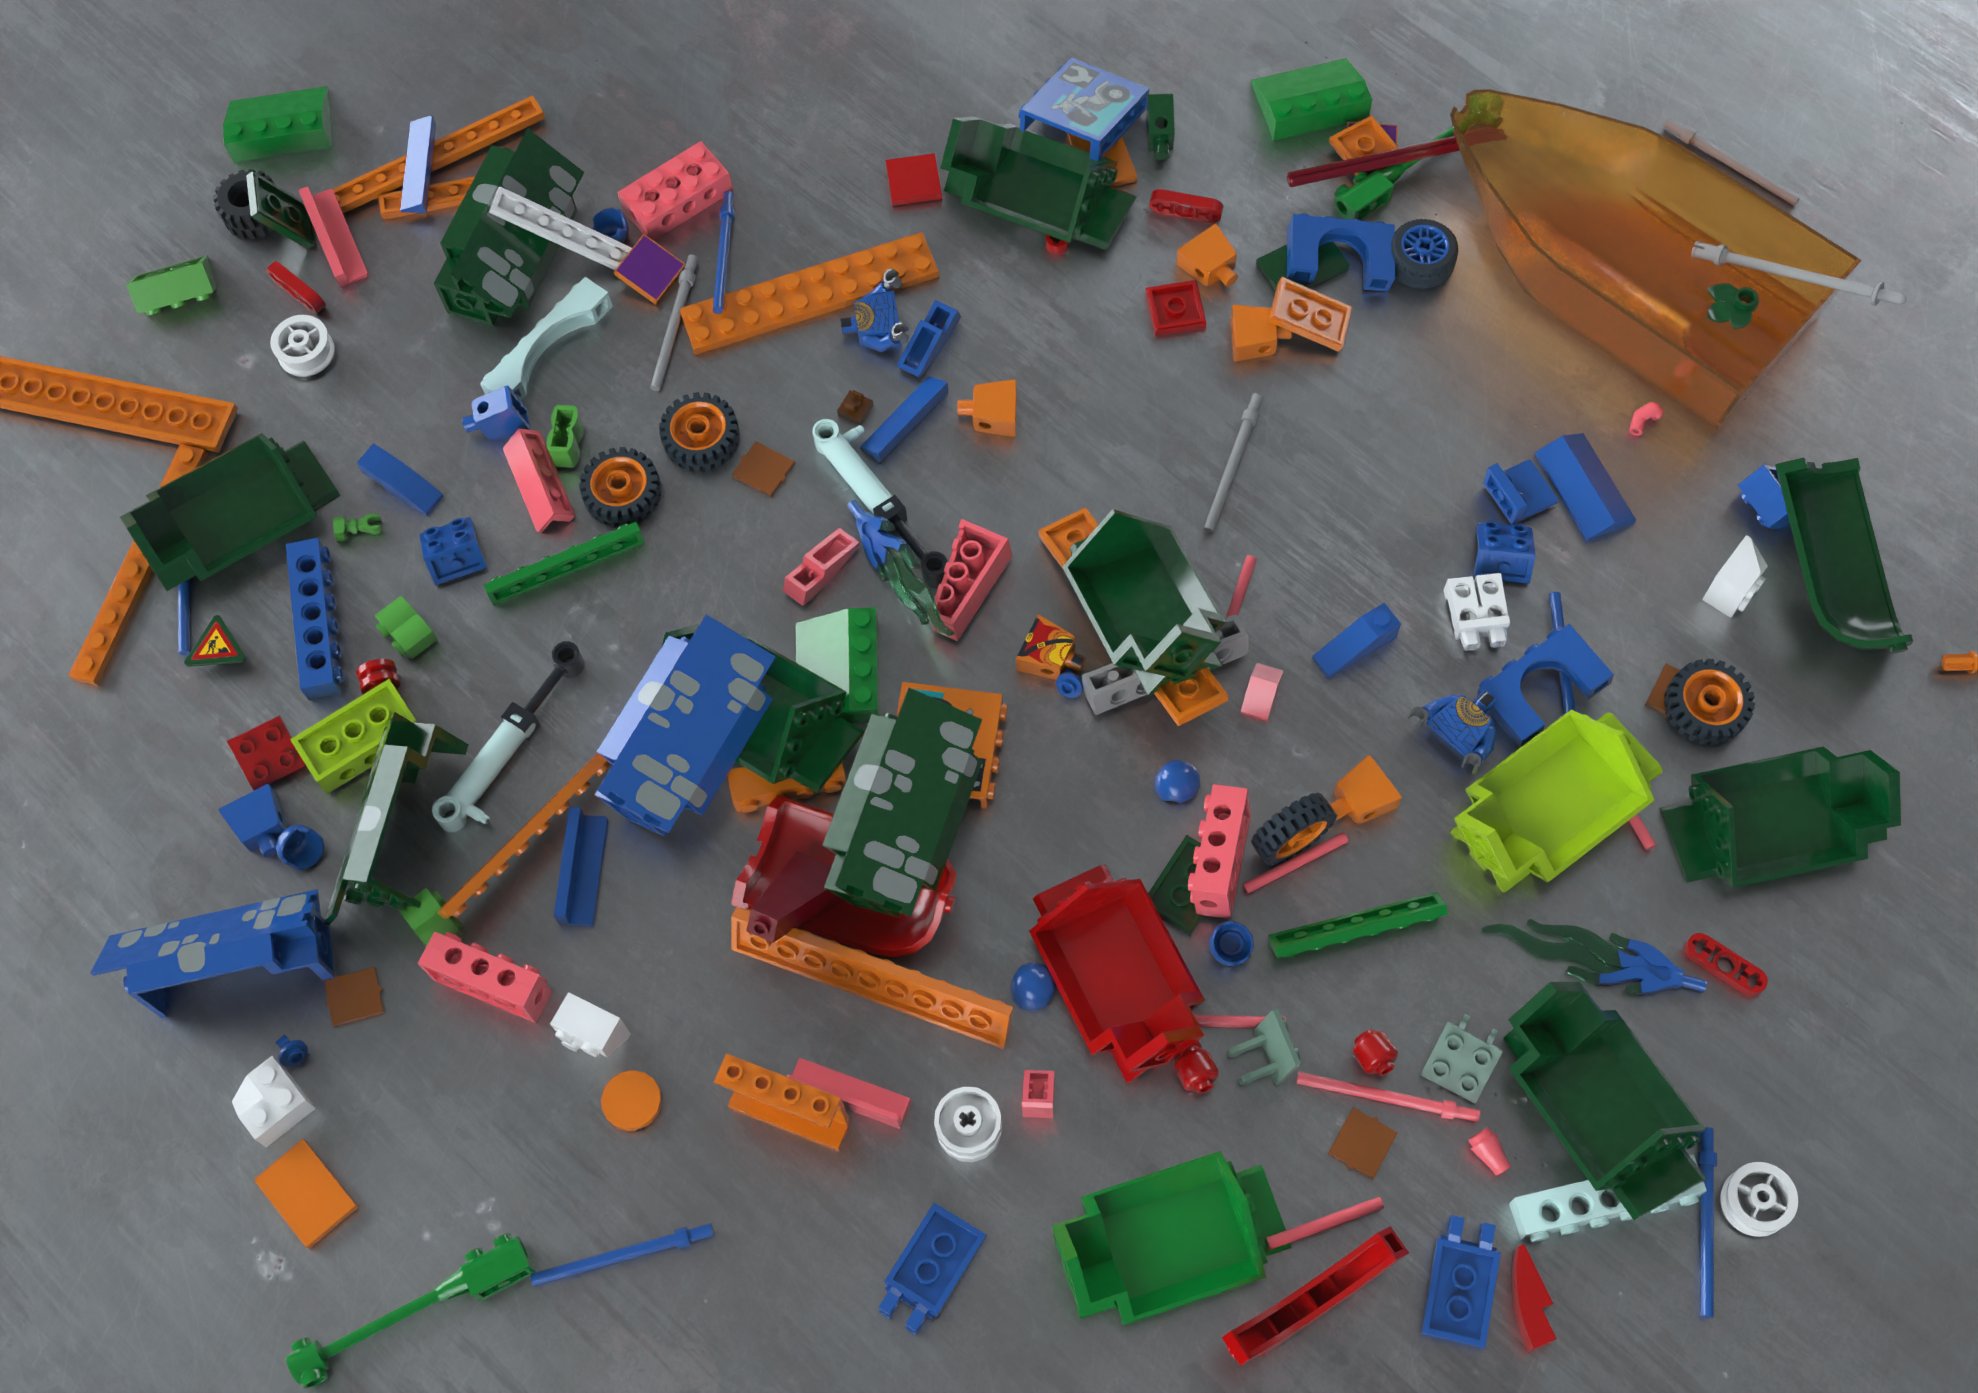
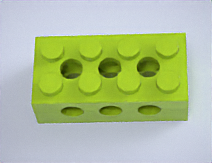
M390 679L290 740L316 782L326 794H329L373 766L384 728L393 717L394 712L411 722H418Z

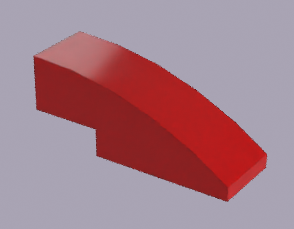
M1522 1244L1513 1251L1511 1295L1518 1329L1526 1350L1530 1353L1551 1344L1557 1338L1543 1311L1554 1303L1525 1244Z

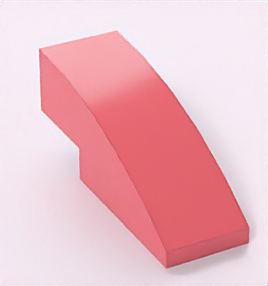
M838 528L805 554L803 563L785 577L783 592L802 606H805L841 570L859 547L860 542L841 528Z

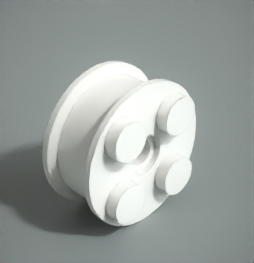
M296 315L287 318L275 328L271 336L270 344L274 355L278 358L282 368L291 375L299 377L315 375L324 370L334 357V342L328 334L325 325L316 317Z
M1752 1162L1740 1167L1725 1180L1720 1193V1204L1726 1219L1734 1228L1750 1236L1764 1237L1774 1234L1792 1221L1798 1209V1194L1793 1181L1783 1170L1769 1163Z

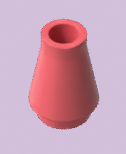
M1489 1127L1478 1132L1468 1140L1472 1146L1470 1149L1496 1176L1511 1167L1496 1132L1492 1133Z

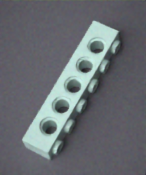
M1689 1155L1697 1165L1694 1155ZM1589 1180L1515 1197L1509 1203L1520 1240L1530 1238L1531 1243L1550 1238L1549 1233L1560 1231L1561 1235L1580 1231L1579 1226L1590 1224L1591 1228L1601 1227L1609 1224V1219L1619 1216L1621 1221L1632 1219L1613 1191L1611 1192L1609 1189L1596 1191ZM1704 1182L1650 1211L1651 1214L1668 1210V1204L1679 1202L1681 1207L1699 1202L1698 1197L1707 1191ZM1602 1194L1612 1196L1615 1206H1606L1602 1201ZM1572 1201L1581 1202L1585 1207V1214H1577L1572 1209ZM1542 1208H1549L1554 1212L1555 1222H1549L1543 1218Z

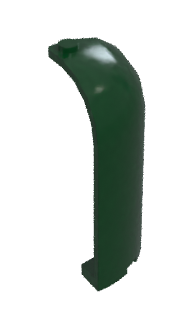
M1804 457L1775 464L1809 603L1819 625L1838 642L1858 649H1889L1890 654L1908 650L1907 646L1913 643L1912 634L1904 635L1896 617L1859 476L1861 467L1858 458L1821 464L1822 468H1816L1814 462H1807Z

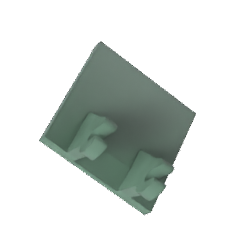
M1277 1008L1273 1009L1253 1030L1255 1038L1233 1046L1227 1051L1229 1057H1235L1244 1052L1262 1047L1269 1065L1242 1075L1238 1079L1240 1085H1245L1271 1075L1274 1085L1278 1086L1301 1065L1299 1050L1293 1045L1288 1034V1024L1281 1017Z
M1464 1014L1459 1026L1450 1022L1446 1023L1420 1075L1476 1104L1503 1050L1492 1045L1498 1032L1493 1028L1486 1041L1464 1031L1470 1019V1016Z

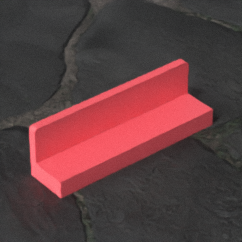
M308 186L299 189L298 191L340 287L368 277L369 274L334 191L328 189L312 195Z
M518 428L503 447V451L536 531L543 532L552 520L570 522L576 515L541 432Z
M802 1058L798 1059L793 1074L787 1075L791 1079L840 1097L847 1110L901 1129L911 1103V1098Z

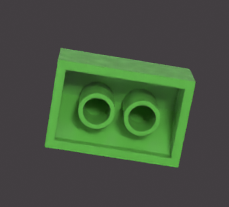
M208 255L134 276L126 284L137 313L145 312L147 316L161 312V307L171 305V308L186 305V300L196 298L197 301L212 297L211 293L216 289Z

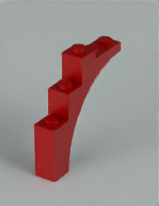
M1391 1226L1376 1233L1313 1280L1261 1314L1224 1335L1222 1339L1227 1345L1228 1352L1242 1366L1252 1359L1276 1349L1302 1328L1317 1321L1340 1302L1359 1292L1408 1255L1409 1251Z

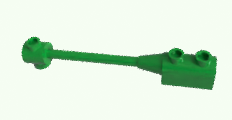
M1488 92L1483 96L1479 93L1473 94L1467 102L1468 116L1431 141L1456 136L1472 124L1477 127H1483L1484 125L1488 128L1496 127L1504 118L1500 99L1492 92ZM1422 159L1388 166L1378 171L1374 170L1370 174H1367L1365 171L1358 173L1354 178V185L1348 187L1346 184H1342L1336 189L1334 193V206L1337 212L1344 219L1364 220L1391 201L1393 184L1403 175L1404 171Z
M506 1233L493 1240L495 1248L485 1253L482 1248L468 1252L464 1256L467 1262L460 1265L458 1270L437 1285L434 1290L324 1347L317 1340L311 1342L309 1337L294 1342L291 1345L293 1352L286 1355V1363L293 1379L298 1384L302 1383L304 1389L314 1387L328 1378L326 1370L330 1369L329 1358L430 1305L470 1292L473 1298L481 1301L529 1276L531 1273H535V1268L519 1236L512 1238L510 1233Z

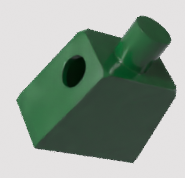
M1148 94L1146 112L1148 150L1154 151V157L1158 160L1169 158V151L1173 150L1175 135L1173 94Z

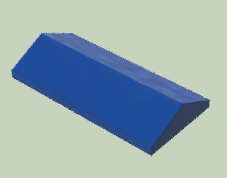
M1584 433L1562 435L1535 452L1539 463L1586 541L1635 523L1636 518Z

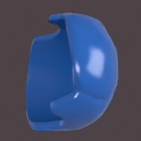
M603 209L593 216V230L623 243L628 235L629 226L620 209Z
M1174 760L1167 762L1159 769L1154 779L1155 791L1164 801L1170 800L1179 804L1184 803V801H1188L1196 796L1201 786L1200 774L1192 764L1186 761Z
M297 824L286 828L281 833L275 848L278 857L286 865L296 870H304L314 866L321 859L324 851V842L321 835L312 828Z
M1227 921L1219 924L1209 938L1211 954L1215 960L1227 966H1236L1247 961L1254 947L1251 932L1245 925L1236 921Z
M1028 962L1019 967L1013 975L1010 990L1015 1003L1023 1009L1034 1011L1043 1009L1048 1005L1055 993L1056 984L1046 965L1038 962Z

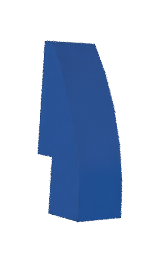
M935 300L925 320H920L896 366L920 378L939 355L962 317L958 310Z
M374 443L357 461V465L364 475L383 485L387 492L426 516L443 497V494L427 480Z

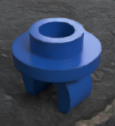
M1070 668L1059 675L1056 680V686L1062 695L1068 698H1076L1083 691L1082 675L1079 678L1076 674L1072 673L1073 669Z
M285 1034L275 1042L281 1049L278 1060L285 1067L300 1064L308 1053V1047L303 1041H290Z

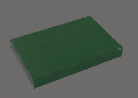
M253 171L246 175L251 217L306 249L313 247L312 222L304 202Z
M1334 242L1325 243L1318 248V272L1313 283L1298 284L1312 288L1348 270L1350 264ZM1287 244L1256 259L1257 267L1275 292L1281 277L1287 279Z
M1186 835L1148 894L1162 920L1191 937L1204 915L1196 914L1195 904L1190 902L1191 891H1188L1190 873H1195L1197 865L1193 863L1195 847H1200L1201 843Z

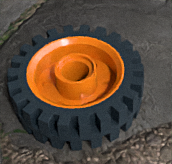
M699 392L693 393V398L690 399L687 394L683 396V402L676 399L673 401L674 407L669 405L666 408L667 414H662V423H659L661 442L671 461L674 460L677 466L681 467L683 465L684 469L689 471L693 467L695 472H701V467H705V470L708 471L712 470V464L716 468L721 466L722 459L727 462L730 459L729 453L734 455L740 436L738 421L732 407H729L728 402L724 399L721 401L719 396L714 395L711 398L710 393L704 392L703 397H700Z
M620 447L619 452H616L615 448H611L608 455L604 451L598 453L600 459L593 457L590 460L591 466L586 464L584 467L585 474L581 473L580 493L588 512L591 513L594 519H599L600 523L606 525L608 522L610 527H616L617 523L622 526L629 521L632 524L637 522L639 517L642 521L647 519L646 513L652 514L655 511L654 505L658 506L660 502L659 496L662 493L660 478L651 459L647 458L642 452L638 454L637 450L630 448L628 452L626 447ZM625 485L621 489H616L619 486Z
M1703 659L1696 660L1694 663L1690 662L1673 677L1665 691L1664 707H1668L1665 711L1666 716L1672 717L1670 724L1672 727L1678 725L1680 729L1677 732L1680 735L1689 734L1687 739L1692 742L1695 739H1699L1698 744L1705 745L1707 742L1710 745H1717L1719 742L1723 744L1737 736L1752 718V711L1755 709V703L1752 702L1755 698L1754 692H1749L1752 686L1749 681L1743 683L1742 680L1745 676L1741 672L1736 675L1734 673L1736 670L1734 666L1730 665L1728 668H1725L1726 662L1719 660L1716 664H1714V659H1707L1705 662H1703ZM1705 698H1706V699H1709L1710 701H1712V703H1713L1714 706L1709 705V704L1705 701Z
M1321 793L1309 794L1308 796L1301 797L1299 801L1292 802L1289 807L1285 806L1281 809L1280 813L1274 814L1271 820H1267L1263 827L1256 831L1257 833L1253 835L1251 843L1268 866L1280 864L1285 859L1289 860L1294 854H1299L1304 848L1310 847L1312 842L1318 841L1321 838L1320 836L1327 833L1328 829L1334 825V822L1337 820V814Z

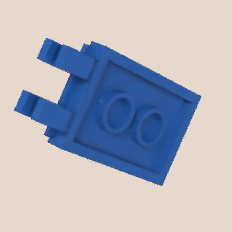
M933 1203L884 1281L886 1285L885 1291L888 1293L878 1307L880 1309L879 1313L890 1319L900 1301L905 1302L914 1308L905 1323V1329L917 1335L927 1317L933 1319L934 1316L938 1317L985 1241L986 1234L938 1204Z
M1451 1215L1448 1220L1446 1236L1440 1235V1238L1436 1239L1420 1334L1484 1349L1486 1347L1501 1252H1496L1497 1248L1492 1247L1496 1225L1483 1222L1479 1227L1477 1243L1461 1240L1464 1218Z

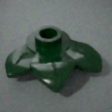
M1726 283L1716 284L1707 289L1710 296L1715 300L1707 312V318L1717 323L1730 321L1734 329L1744 328L1750 323L1752 312L1757 309L1759 304L1758 295L1755 290L1749 287L1737 289L1733 285Z

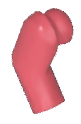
M1649 402L1637 409L1633 414L1629 432L1635 436L1642 435L1646 420L1650 418L1652 420L1660 419L1663 415V408L1656 402Z

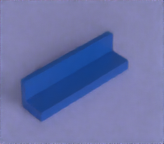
M569 807L553 916L559 925L591 927L595 921L608 819L606 816L585 815L581 807Z

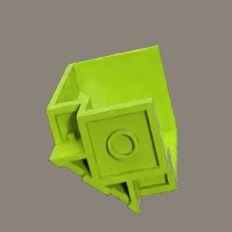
M1570 710L1465 789L1473 805L1454 818L1457 826L1450 832L1457 840L1460 839L1468 844L1471 850L1469 854L1484 871L1487 869L1491 870L1497 882L1496 885L1503 893L1507 892L1530 873L1549 882L1655 801L1650 791V781L1660 775L1663 770L1661 765L1612 713L1607 712L1598 720H1593L1586 714L1582 715Z

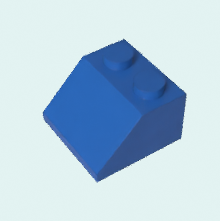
M1763 464L1739 483L1738 487L1742 491L1741 497L1744 502L1749 506H1753L1758 513L1756 518L1762 526L1771 529H1781L1790 525L1776 467Z

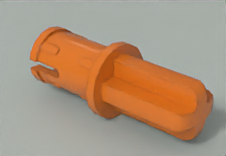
M1969 651L1967 654H1944L1941 666L1945 671L1968 670L1969 673H1975L1978 670V654L1975 651Z

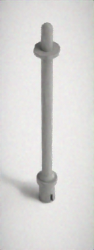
M1696 241L1694 245L1697 248L1693 247L1692 258L1711 261L1716 266L1731 263L1870 297L1871 305L1876 306L1880 300L1899 305L1904 304L1907 300L1906 295L1884 289L1883 281H1879L1873 287L1732 253L1723 244L1715 246Z

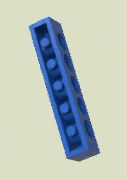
M319 538L286 544L300 690L308 700L340 694V683L344 682L342 668L338 666V658H341V649L335 638V634L339 633L336 618H333L336 602L334 595L330 591V586L334 585L331 571L328 570L327 564L331 562L330 551L327 546L324 547ZM320 615L317 619L312 620L315 616ZM322 639L320 643L315 644L317 640ZM325 663L323 667L317 669L320 664Z

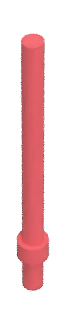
M1298 1072L1296 1084L1441 1114V1118L1450 1120L1456 1117L1474 1122L1479 1121L1480 1110L1458 1106L1456 1102L1444 1099L1443 1102L1303 1072Z

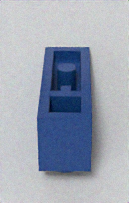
M1384 602L1357 619L1315 653L1312 658L1326 677L1330 679L1396 639L1401 623Z

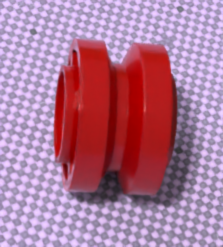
M375 659L359 666L356 674L360 682L361 693H367L390 679L397 690L400 687V680L396 674L395 662L390 659Z

